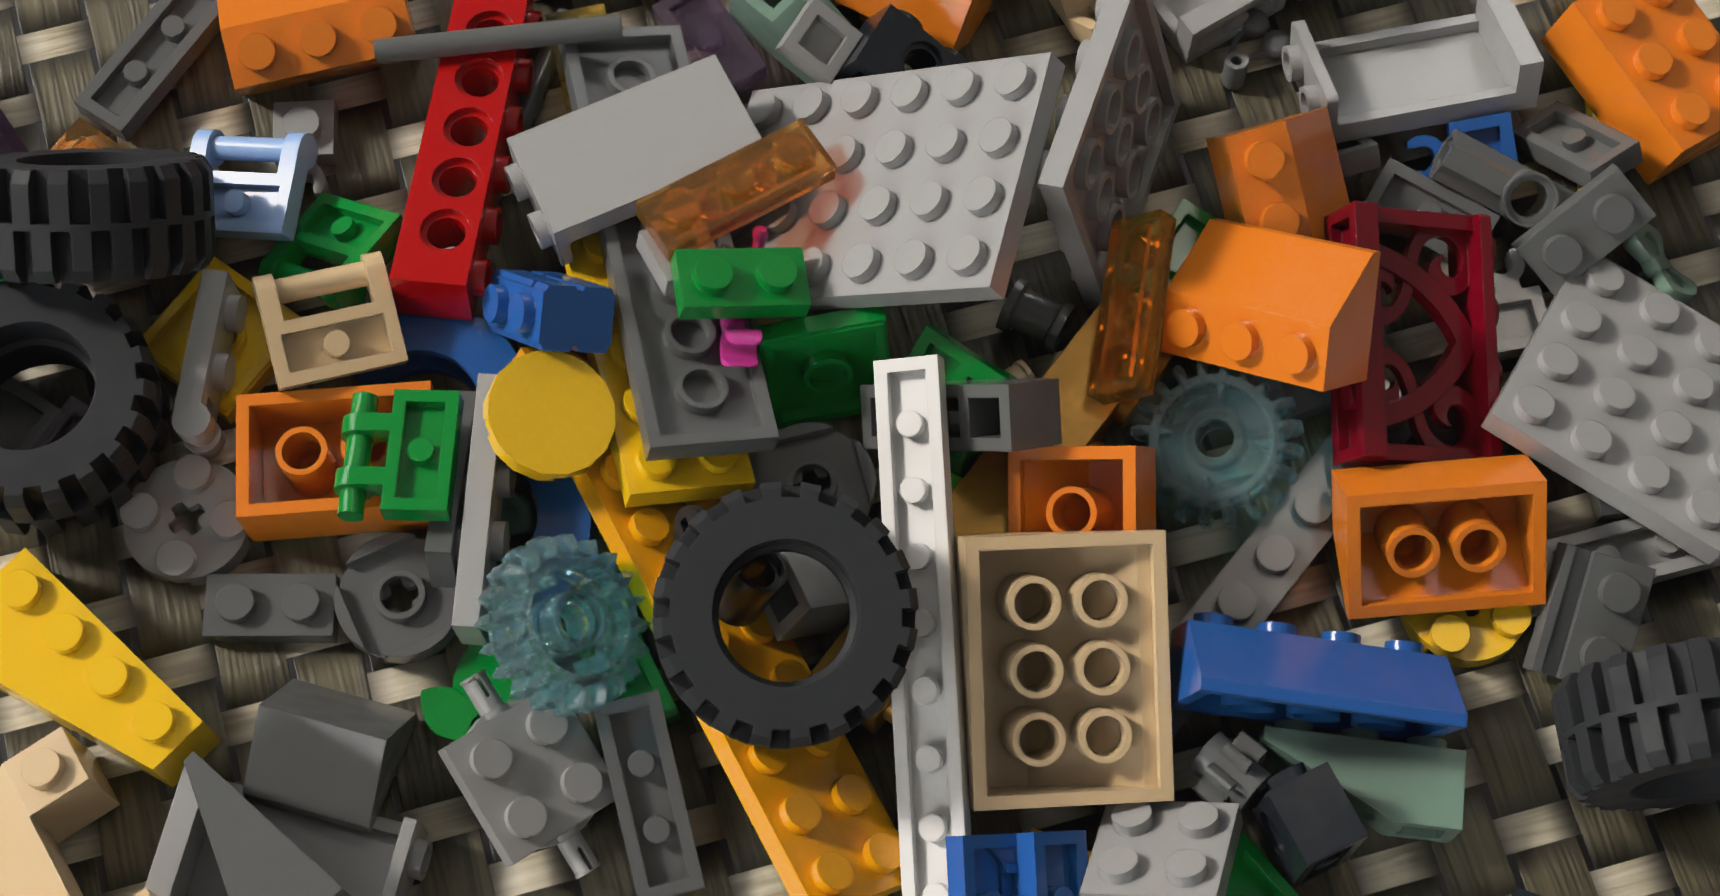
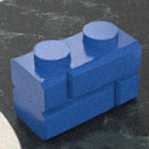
M497 268L495 273L492 274L491 284L486 287L482 302L483 315L491 332L542 351L570 352V350L584 353H606L608 348L611 347L616 299L612 288L560 272L535 270L529 272L526 270Z

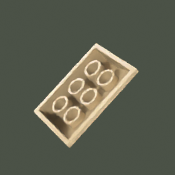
M1166 530L1016 532L954 535L970 808L973 811L1174 801Z

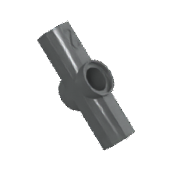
M1454 129L1441 145L1433 159V164L1428 174V177L1527 230L1576 193L1551 180L1545 174L1517 162L1457 129ZM1524 181H1533L1537 187L1538 196L1536 202L1530 209L1524 212H1515L1511 205L1513 190Z

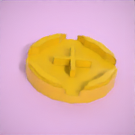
M537 350L514 358L496 375L483 403V420L485 419V425L489 432L487 438L494 453L513 471L536 481H554L555 478L564 479L569 476L572 478L585 473L608 449L616 428L615 402L605 380L585 361L561 351Z

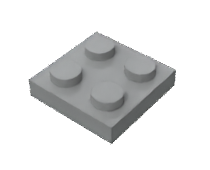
M1204 801L1106 804L1079 895L1226 896L1243 825L1240 804Z

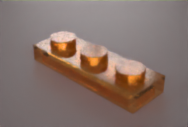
M803 118L637 200L636 216L670 263L675 249H698L834 180L836 164Z
M1162 209L1112 221L1087 395L1103 405L1154 395L1177 221L1175 217Z

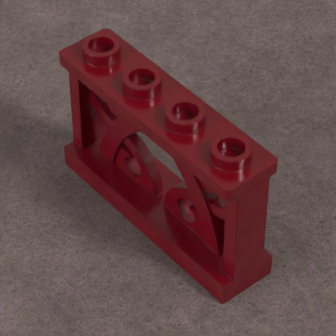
M1353 201L1325 216V240L1381 251L1367 380L1330 390L1333 466L1356 468L1362 465L1382 466L1502 456L1505 441L1481 427L1499 395L1503 376L1502 365L1497 353L1496 326L1499 320L1500 309L1499 303L1495 298L1493 270L1497 248L1495 239L1492 236L1490 215H1462L1378 207V203ZM1379 234L1410 236L1403 254L1401 255L1379 244ZM1430 239H1439L1447 244L1449 277L1442 272L1440 267L1441 260L1445 254L1429 260L1423 269L1417 265L1421 249ZM1394 283H1396L1397 288L1393 301L1389 307H1383L1381 286L1387 295L1393 291ZM1411 297L1432 317L1448 343L1435 367L1418 385L1406 361L1393 349L1383 344V326L1395 321L1403 314L1410 303ZM1384 367L1390 369L1397 382H1391L1387 390L1385 389ZM1398 384H1399V387H1400V390H1401V394H1402V397H1400V398H1399V388H1398ZM1450 407L1455 408L1456 445H1445L1432 434L1425 419V409L1428 408L1429 415L1436 425L1443 429H1450L1453 427L1448 421L1447 412ZM1408 419L1411 432L1418 445L1387 443V427Z

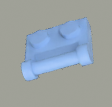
M218 129L197 130L192 139L190 152L204 155L213 168L216 237L294 241L308 170L314 167L318 157V146L315 137L311 133L291 132L285 138L225 136ZM225 160L279 163L277 173L216 171L217 166L222 165Z

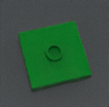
M883 306L853 308L755 326V329H761L762 343L758 345V350L777 429L803 422H821L860 415V385L874 384L873 361L890 359L887 320Z

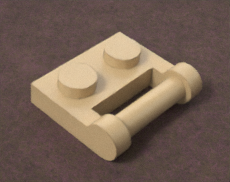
M381 251L360 255V262L278 279H273L272 274L252 277L254 295L279 391L407 363L408 356ZM365 286L368 289L371 303L284 321L280 304Z

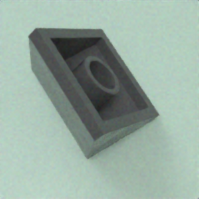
M292 679L259 704L243 787V796L248 800L371 834L417 723V713Z

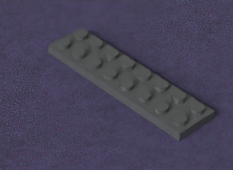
M680 25L623 27V38L558 45L572 112L690 64ZM718 182L598 231L609 287L612 288L614 295H616L614 311L646 461L774 451L779 439L758 346V368L723 366L720 360L722 335L720 319L678 320L675 293L667 296L663 295L636 248L639 231L697 213L717 248H734L729 225L721 217L714 199L715 193L720 191ZM744 318L745 328L753 329L751 318Z

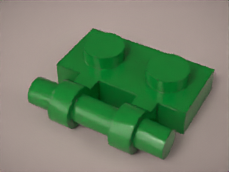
M395 389L392 413L377 412L379 400L377 395L370 392L354 393L351 411L343 417L341 439L346 442L344 465L338 468L335 474L334 493L339 496L337 517L348 522L362 521L364 519L366 500L372 496H381L380 511L384 520L451 522L464 407L461 392L452 390ZM379 442H388L385 467L370 466L372 448Z

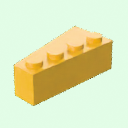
M24 548L0 570L1 691L28 704L71 731L73 730L88 738L105 750L172 788L179 782L184 767L183 761L193 751L203 759L222 741L203 720L28 549Z

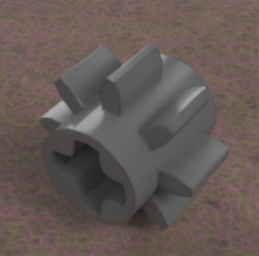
M1244 730L1240 732L1234 741L1222 731L1218 732L1199 751L1189 767V770L1200 778L1192 790L1204 802L1239 803L1241 813L1245 812L1258 799L1257 796L1269 785L1267 781L1273 777V774L1262 766L1270 756L1267 753L1268 750Z

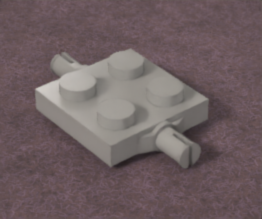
M485 669L459 683L464 688L481 718L474 722L464 736L437 752L506 868L516 864L538 849L555 845L558 846L575 875V879L583 877L591 872V870L600 866L601 863L596 859L580 830L587 825L596 812L615 801L606 764L557 682L550 683L527 698L510 700L506 703H503L487 676Z

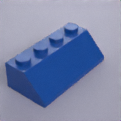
M1212 612L1193 614V620H1187L1171 630L1170 680L1171 709L1273 724L1278 720H1300L1313 724L1316 730L1338 733L1345 728L1368 729L1379 732L1381 739L1407 742V738L1413 736L1437 738L1467 728L1468 713L1448 657L1425 654V645L1419 642L1389 640L1385 641L1384 647L1361 644V635L1345 631H1325L1321 633V638L1297 635L1298 627L1293 624L1260 622L1257 624V629L1233 626L1232 616Z

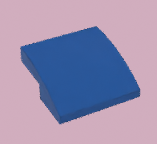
M1086 830L945 837L948 896H1080L1079 892L1088 866Z

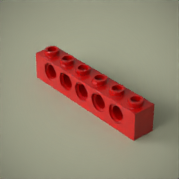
M454 0L447 31L543 22L544 15L542 11H534L533 0ZM531 48L440 58L389 276L398 314L473 321L478 297H483L486 287L491 284L492 265L491 260L486 259L489 244L498 245L501 238L503 214L502 208L497 206L500 193H510L511 186L504 167L513 164L512 157L508 156L510 149L506 138L523 132L524 112L523 108L519 107L521 95H530L532 91L534 62L532 58H529Z

